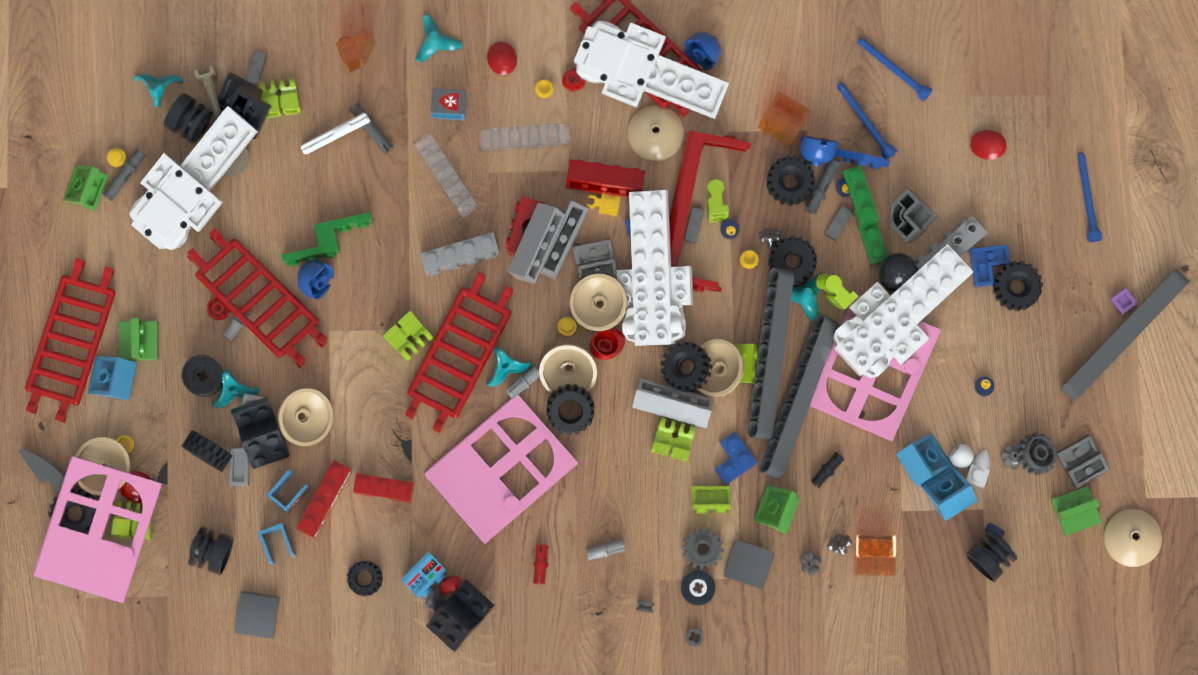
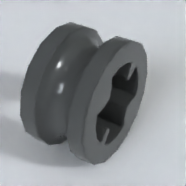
M638 600L639 607L636 608L637 611L653 613L652 607L655 603Z
M691 629L687 632L686 642L690 646L695 647L702 643L703 634L700 630ZM694 632L695 635L699 634V642L695 643L694 641H690V633Z

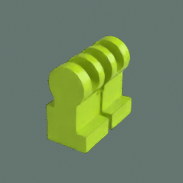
M294 77L289 78L290 85L288 87L285 86L284 79H280L279 89L282 92L280 96L277 95L278 88L275 80L270 81V90H267L265 82H260V89L263 90L261 100L272 106L267 118L282 116L281 109L284 115L301 113Z
M718 179L711 180L707 187L708 223L728 220L729 208L728 205H723L722 200L724 184Z
M822 273L816 278V286L825 291L824 297L834 308L845 310L858 297L854 291L846 290L842 286V280L837 275Z
M411 311L398 321L400 329L395 324L383 335V338L407 362L411 359L405 351L407 348L411 349L415 354L418 353L414 343L407 340L409 336H412L414 342L422 348L426 345L419 338L421 335L425 336L429 341L433 339V336Z
M662 417L651 452L668 456L669 450H672L671 457L688 461L696 426L691 425L689 432L684 433L685 423L682 422L677 430V433H679L678 437L673 438L672 434L676 430V420L672 419L670 428H666L667 418Z
M117 501L115 506L123 508V501ZM127 502L126 510L134 512L133 502ZM137 502L135 512L142 514V502ZM115 515L111 535L117 538H134L139 522ZM153 515L145 537L148 540H152Z

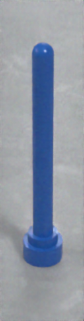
M858 39L857 42L862 48L917 91L916 94L919 99L924 102L930 96L933 90L928 85L921 86L865 39Z
M839 83L837 85L838 90L881 147L882 157L889 159L898 152L893 145L891 146L890 143H886L843 83Z
M1080 152L1077 158L1089 223V230L1086 234L1087 241L1098 242L1103 240V237L1096 224L1085 154Z

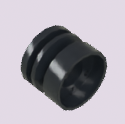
M183 93L169 109L164 120V127L174 133L181 130V137L187 138V141L193 144L207 129L213 115V110L209 107L205 108V105L202 103L195 107L196 99Z
M197 355L191 357L182 368L181 378L184 386L192 394L198 397H209L221 389L223 385L222 374L224 372L214 358L208 355ZM206 372L209 378L201 382L199 375H203Z
M201 527L192 541L188 565L195 566L198 561L197 568L202 569L205 563L208 562V571L221 575L229 560L234 537L220 533L217 539L214 540L215 531L210 530L207 534V528Z
M988 530L984 534L987 539L983 537L979 539L983 549L973 545L965 556L981 574L990 581L995 582L1004 573L999 565L1001 564L1009 568L1011 566L1009 561L1015 562L1018 558L1004 539Z

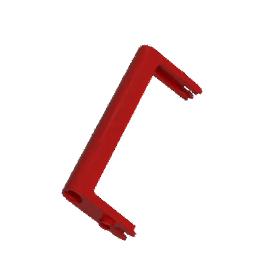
M696 131L687 132L669 217L671 267H678L704 145L746 152L747 149H750L751 143L735 140V137L730 135L721 137ZM692 277L694 291L704 292V290L721 293L722 287H719L718 282Z

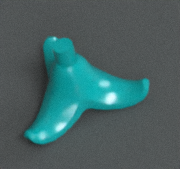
M429 14L423 16L425 40L415 57L416 61L422 63L438 50L452 51L462 48V41L443 34Z
M139 74L133 77L135 82L142 80L147 86L149 94L153 99L154 107L161 106V98L169 84L173 82L184 83L183 79L177 75H168L160 79L149 74Z
M818 275L803 286L793 287L791 301L799 303L812 322L819 315L817 295L820 289L815 283Z
M500 347L495 348L496 368L491 381L486 382V385L495 387L500 385L509 373L526 372L531 367L532 361H518L506 354Z
M227 369L222 374L223 386L220 395L211 405L215 408H223L235 397L243 398L244 393L257 395L260 387L250 388L240 383L232 375L231 370Z

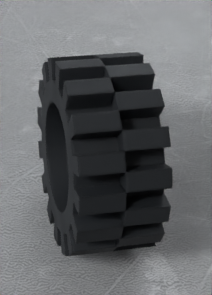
M360 561L350 567L347 573V583L354 593L361 596H371L381 588L383 581L382 572L376 564L370 561ZM362 571H368L372 575V582L367 586H362L357 581V577Z

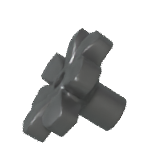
M767 228L758 232L760 241H767L769 248L774 247L775 240H781L783 235L782 230L771 229L770 231Z
M1015 445L1013 449L1011 446H1007L1005 448L1007 453L1001 454V458L1006 459L1003 463L1005 467L1011 465V468L1015 470L1018 468V464L1024 465L1023 463H1018L1021 459L1019 456H1016V453L1020 452L1016 448L1018 445Z
M842 534L835 535L836 539L832 538L827 544L828 549L833 550V553L839 552L840 555L846 554L847 546L852 544L849 535L846 534L843 537Z
M804 552L803 557L800 558V563L804 564L801 567L802 571L808 572L811 576L818 573L820 569L817 565L821 563V558L815 557L814 552Z
M440 590L431 591L429 593L430 597L425 601V605L429 607L431 612L436 613L441 605L447 601L445 596H442L443 593Z

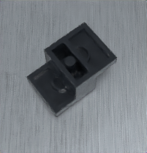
M230 72L217 97L220 110L224 111L229 106L258 130L252 138L255 140L272 106L260 99L263 93L262 89Z
M268 397L231 409L242 445L253 469L289 457V452L282 438L278 421Z
M466 579L456 592L441 605L426 627L455 652L465 639L482 623L495 605Z

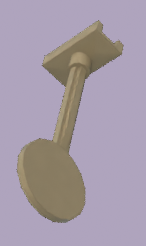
M209 66L210 72L204 70V74L194 70L196 79L202 81L204 88L207 90L216 121L222 114L213 86L215 85L213 78L217 76L216 69L213 66ZM246 147L224 175L236 176L246 169L249 163V152Z

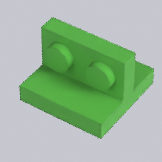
M76 165L63 201L96 211L108 175L99 172V169L93 166Z
M131 318V322H119V358L129 361L158 360V321H141L139 318Z
M767 485L753 521L787 534L800 498L793 491Z
M1088 486L1051 499L1064 536L1102 523L1097 511V507H1099L1098 500H1093Z

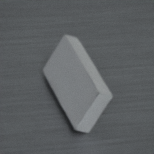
M230 447L229 453L233 456L229 461V486H249V459L244 447Z

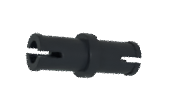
M835 452L826 464L823 463L820 466L821 469L810 480L811 483L820 488L829 476L832 477L835 474L834 471L845 459L838 452Z

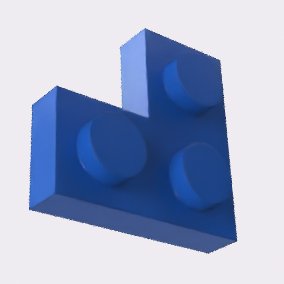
M837 149L836 157L843 158V162L854 164V161H857V165L867 167L869 163L870 168L879 170L881 166L889 167L890 160L841 149Z
M1008 245L969 250L974 288L993 286L992 267L1010 264Z
M736 432L719 443L730 458L715 469L725 485L757 464V461Z

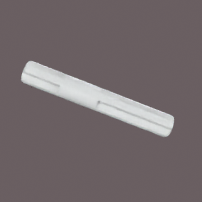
M362 113L305 142L300 146L304 154H309L369 123L370 119L366 113Z

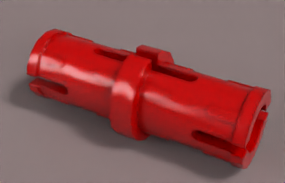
M536 545L535 562H533V566H535L533 584L545 585L546 567H548V545H543V548L542 545Z

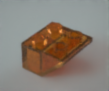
M362 30L356 36H345L340 38L339 42H336L346 73L365 66L375 45L372 30Z
M779 91L758 128L791 147L808 120L811 110Z
M856 535L854 576H895L896 536Z

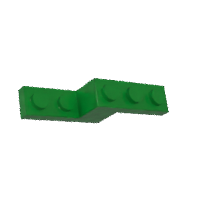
M859 165L842 171L854 205L853 216L870 265L872 266L881 263L888 256V252L877 224L880 218L862 167Z
M371 213L314 224L318 247L282 254L283 264L288 265V267H294L303 261L308 263L316 261L321 257L326 259L336 257V254L340 253L336 231L344 233L350 231V228L358 227V229L369 227V224L373 223Z

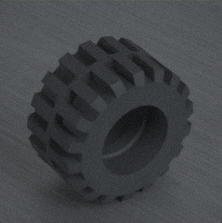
M577 384L559 386L556 391L554 390L547 400L546 414L548 421L555 430L558 429L562 434L564 432L567 435H571V433L579 434V431H585L587 426L591 425L592 419H594L595 408L591 394L585 391V388L578 387ZM568 399L578 401L582 406L581 414L575 419L562 417L559 413V406L563 401Z

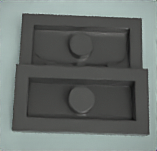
M610 238L572 246L580 280L592 274H605L617 278V268Z
M1086 435L1059 450L1056 455L1075 488H1079L1110 470L1091 435Z
M735 540L723 577L763 590L775 553Z
M241 591L234 633L273 639L280 597Z

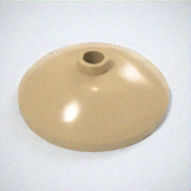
M659 105L644 107L636 112L629 122L627 129L629 145L639 157L653 162L666 160L672 157L682 145L684 138L683 124L677 114L669 108L663 109ZM653 128H658V129H659V132H658V133H654V132L652 131V129H653Z
M592 274L580 280L574 287L570 297V309L575 320L584 328L592 331H605L616 326L624 317L627 309V295L623 286L615 278L605 274ZM600 301L604 303L601 308L597 307V303Z
M722 339L707 341L700 347L711 358L709 364L712 365V369H709L708 372L712 374L711 377H706L708 382L706 384L702 383V388L698 390L712 397L724 396L733 391L740 383L744 372V360L741 352L734 344ZM692 361L690 363V373L694 367ZM722 367H724L723 373L720 372Z
M563 344L552 348L544 355L540 363L539 375L543 386L550 393L554 390L556 391L559 386H565V384H577L578 387H583L585 391L589 392L597 378V366L592 355L584 348L573 344ZM566 365H571L572 368L568 369Z
M310 388L295 390L286 396L279 407V429L282 435L295 445L311 446L317 444L326 437L333 423L332 406L327 397L317 390ZM300 413L303 414V417L301 419H299L298 417Z
M99 437L91 439L84 443L75 454L76 458L102 466L107 464L109 468L130 474L131 461L127 450L119 442L111 438ZM89 475L80 479L77 483L88 493L101 495L107 475ZM121 480L118 490L126 483V481Z
M1126 509L1118 512L1108 521L1104 530V545L1108 554L1116 562L1128 567H1138L1152 561L1160 551L1162 544L1161 529L1157 521L1147 512L1139 509ZM1133 533L1138 535V540L1132 538Z

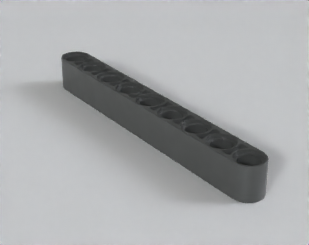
M772 268L768 275L748 422V435L751 438L769 440L773 435L794 274L791 270Z
M1174 269L1061 387V390L1075 402L1190 281L1179 270Z
M823 314L817 315L812 324L776 421L773 435L769 440L760 465L762 473L777 480L782 478L786 471L831 350L834 332L839 327L837 321Z

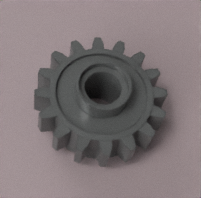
M1036 432L1028 434L1025 438L1019 440L1021 444L1016 448L1020 452L1016 453V456L1021 458L1018 463L1024 464L1023 470L1028 469V474L1034 473L1035 476L1048 473V470L1054 468L1052 464L1057 462L1055 459L1057 452L1050 438L1048 439L1045 437V434L1039 435Z
M703 528L702 532L695 529L694 535L691 532L688 533L690 539L684 538L683 541L687 545L681 548L686 550L682 556L688 557L686 563L692 562L693 569L699 566L700 571H702L704 566H706L710 570V564L717 566L716 559H722L719 553L724 552V549L720 548L723 541H717L719 534L713 536V530L707 533L706 528ZM700 544L708 547L706 554L698 552L697 547Z

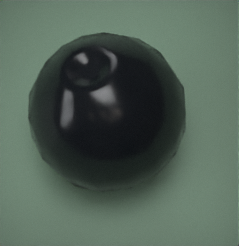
M892 253L886 256L879 265V280L886 289L895 292L917 272V266L910 256L903 253Z

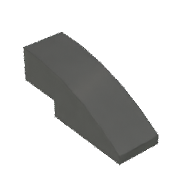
M21 448L19 453L39 482L44 484L49 481L56 493L59 494L65 476L45 459Z

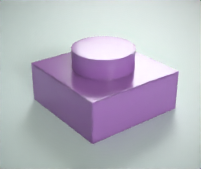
M1127 288L1110 299L1120 315L1138 304Z

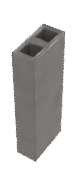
M259 51L254 52L246 81L258 86L267 54Z
M842 206L825 232V235L835 241L853 212Z
M692 208L684 240L697 242L705 210Z

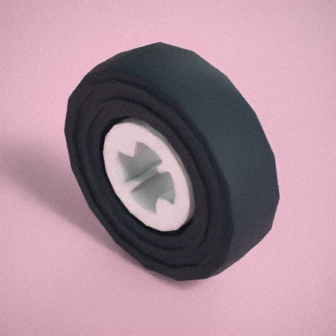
M703 571L690 572L681 583L682 596L692 605H705L711 601L715 594L714 580ZM695 583L703 585L702 593L697 594V591L696 593L693 591Z

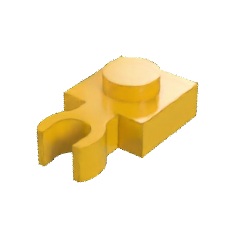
M602 194L601 199L594 195H588V198L593 199L595 202L592 205L586 204V207L590 209L598 207L600 214L617 217L621 197Z

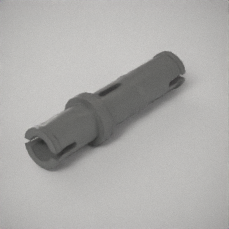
M359 103L353 105L355 108L351 107L349 109L354 117L366 113ZM368 115L370 122L361 127L366 130L383 154L389 152V149L393 148V145L390 144L374 124L371 115Z
M136 149L130 159L123 163V168L102 194L113 201L130 176L137 172L136 168L146 155Z
M832 159L828 163L816 188L811 192L812 196L805 207L807 212L816 214L821 201L825 200V194L841 165L838 161Z

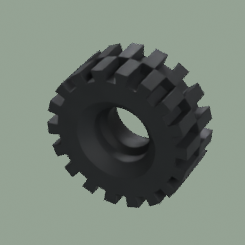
M794 155L793 158L785 156V158H779L776 163L772 164L767 175L766 185L770 196L773 195L775 201H780L782 205L786 203L788 206H792V204L796 203L798 205L801 201L804 202L810 196L814 187L815 177L813 169L811 170L810 168L811 165L809 163L806 164L804 162L805 159H797V156ZM793 174L797 177L798 184L794 188H788L784 185L783 178L786 175Z
M790 236V238L785 237L782 241H778L772 248L768 265L770 266L769 270L772 268L791 270L794 274L793 285L799 286L801 283H806L812 277L817 266V254L814 252V247L809 245L810 242L807 240L806 242L803 241L801 237L795 238V236ZM790 254L798 255L800 265L796 268L788 267L785 262L786 257Z
M1014 261L1011 264H1006L996 274L993 294H996L995 299L1001 302L1000 305L1002 307L1006 306L1008 310L1015 309V311L1026 310L1039 299L1043 287V282L1041 283L1042 277L1037 274L1038 270L1036 268L1033 269L1029 263L1026 265L1023 261L1019 263ZM1015 279L1021 280L1025 285L1024 291L1020 294L1012 292L1010 288L1011 282Z
M685 341L681 342V344H674L675 348L669 347L667 349L669 354L664 353L663 355L666 358L665 361L661 360V365L664 366L661 369V373L665 374L663 376L664 380L668 381L667 383L670 386L686 392L688 390L694 392L695 388L701 389V384L708 382L706 377H711L712 374L708 372L709 369H712V365L709 364L711 358L707 356L708 353L696 344ZM686 360H691L694 365L693 370L689 374L681 372V365Z
M194 430L190 431L181 446L192 455L223 472L233 456Z
M74 488L70 492L96 500L91 494ZM54 497V503L50 504V517H52L58 497ZM68 500L60 526L88 534L96 508ZM73 506H78L82 510V517L78 521H71L68 517V510Z

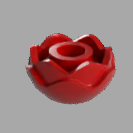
M576 68L568 69L562 76L563 86L571 92L582 89L585 85V80L580 78Z
M217 297L210 300L207 304V313L214 320H223L230 314V310Z
M456 575L447 577L440 582V592L447 595L449 591L457 590L458 586L462 584V579Z

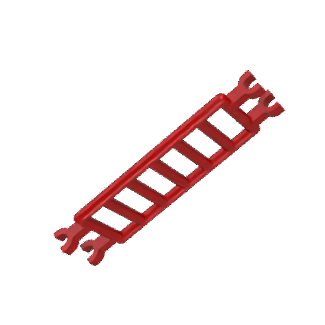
M604 0L590 16L575 1L570 6V11L583 21L579 26V30L585 35L588 26L615 0ZM618 0L625 7L609 23L617 25L631 12L638 19L634 23L635 25L640 27L645 25L649 30L666 36L629 0ZM666 36L665 46L661 49L659 56L665 57L672 51L679 57L675 62L682 65L685 63L688 67L702 72L701 68ZM645 92L663 109L667 108L670 104L683 118L689 113L690 109Z
M214 228L209 232V238L221 248L216 255L206 262L194 248L187 252V258L199 268L195 273L196 278L278 358L287 354L297 367L301 368L305 364L304 361L306 359L293 347L302 338L309 334L321 348L327 344L328 338L315 328L319 324V319L237 239H232L228 242ZM236 248L243 256L214 282H211L205 274L231 250ZM249 261L256 269L227 295L223 294L218 287ZM262 274L269 283L239 309L232 300ZM275 287L283 295L252 322L245 314ZM289 300L296 309L268 335H265L258 327ZM303 314L310 322L279 349L272 340L298 316Z
M80 258L75 259L71 277L63 275L60 279L25 385V390L32 393L26 411L36 414L41 396L61 401L55 420L62 423L66 421L70 404L75 406L80 404L116 294L114 289L109 288L115 270L105 266L100 285L81 280L80 276L86 262ZM71 284L107 295L104 306L64 295L66 285ZM61 302L101 313L98 324L58 313ZM55 320L95 331L92 342L52 331ZM49 338L88 349L86 361L46 349ZM43 356L82 367L80 379L41 368L40 364ZM37 374L77 386L74 397L35 386L34 382Z
M480 272L470 290L462 287L458 292L407 390V394L413 397V400L405 413L406 417L413 420L422 402L441 412L432 428L438 433L441 432L448 416L452 418L459 417L512 314L511 310L505 308L513 293V289L506 286L498 303L479 295L478 292L486 280V275ZM466 296L502 314L498 325L461 307L460 305L464 297ZM456 313L494 331L489 342L452 324L451 322ZM447 330L485 348L481 358L444 341L443 338ZM438 347L475 364L476 367L472 375L435 358L434 355ZM432 364L468 382L463 392L426 375L425 372L428 366ZM423 381L459 399L454 410L416 391L420 382Z

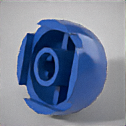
M698 32L684 43L686 45L684 49L685 54L697 65H701L703 67L702 70H710L720 59L722 50L717 37L714 35Z
M801 136V155L804 159L810 161V165L821 166V163H828L835 157L839 142Z
M318 260L306 263L298 271L297 283L299 289L305 296L311 299H320L331 286L328 282L330 278H334V270L332 266Z

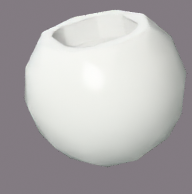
M958 444L951 451L949 458L954 466L965 468L972 463L974 453L969 446Z

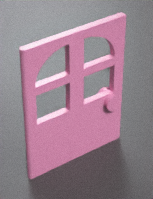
M858 295V297L849 305V307L852 304H854L861 296ZM849 307L841 325L855 317ZM920 321L917 325L930 339L901 365L894 357L891 359L890 367L910 376L901 399L872 387L876 377L868 378L862 375L860 381L832 370L838 356L837 351L834 349L836 344L833 341L810 407L892 442L941 330ZM828 377L856 389L846 412L837 408L830 400L826 388ZM868 395L896 406L895 411L882 420L867 421L859 418Z
M517 395L515 398L509 399L423 474L479 539L486 544L572 470L578 462L521 397ZM506 418H521L532 423L536 429L516 445L497 424L498 422ZM490 429L510 449L491 468L471 447ZM545 439L550 443L554 454L553 468L546 478L526 457ZM518 462H521L539 483L520 501L500 480Z
M71 456L33 576L124 603L162 484ZM94 474L107 475L99 501L70 493L73 486L86 476ZM121 480L131 484L140 494L143 503L142 514L113 506ZM68 500L96 508L88 535L60 526ZM110 513L139 522L131 548L102 539Z

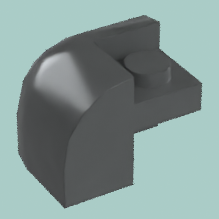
M908 188L893 202L889 213V223L907 243H911L922 236L926 229L938 218L928 207L927 203Z

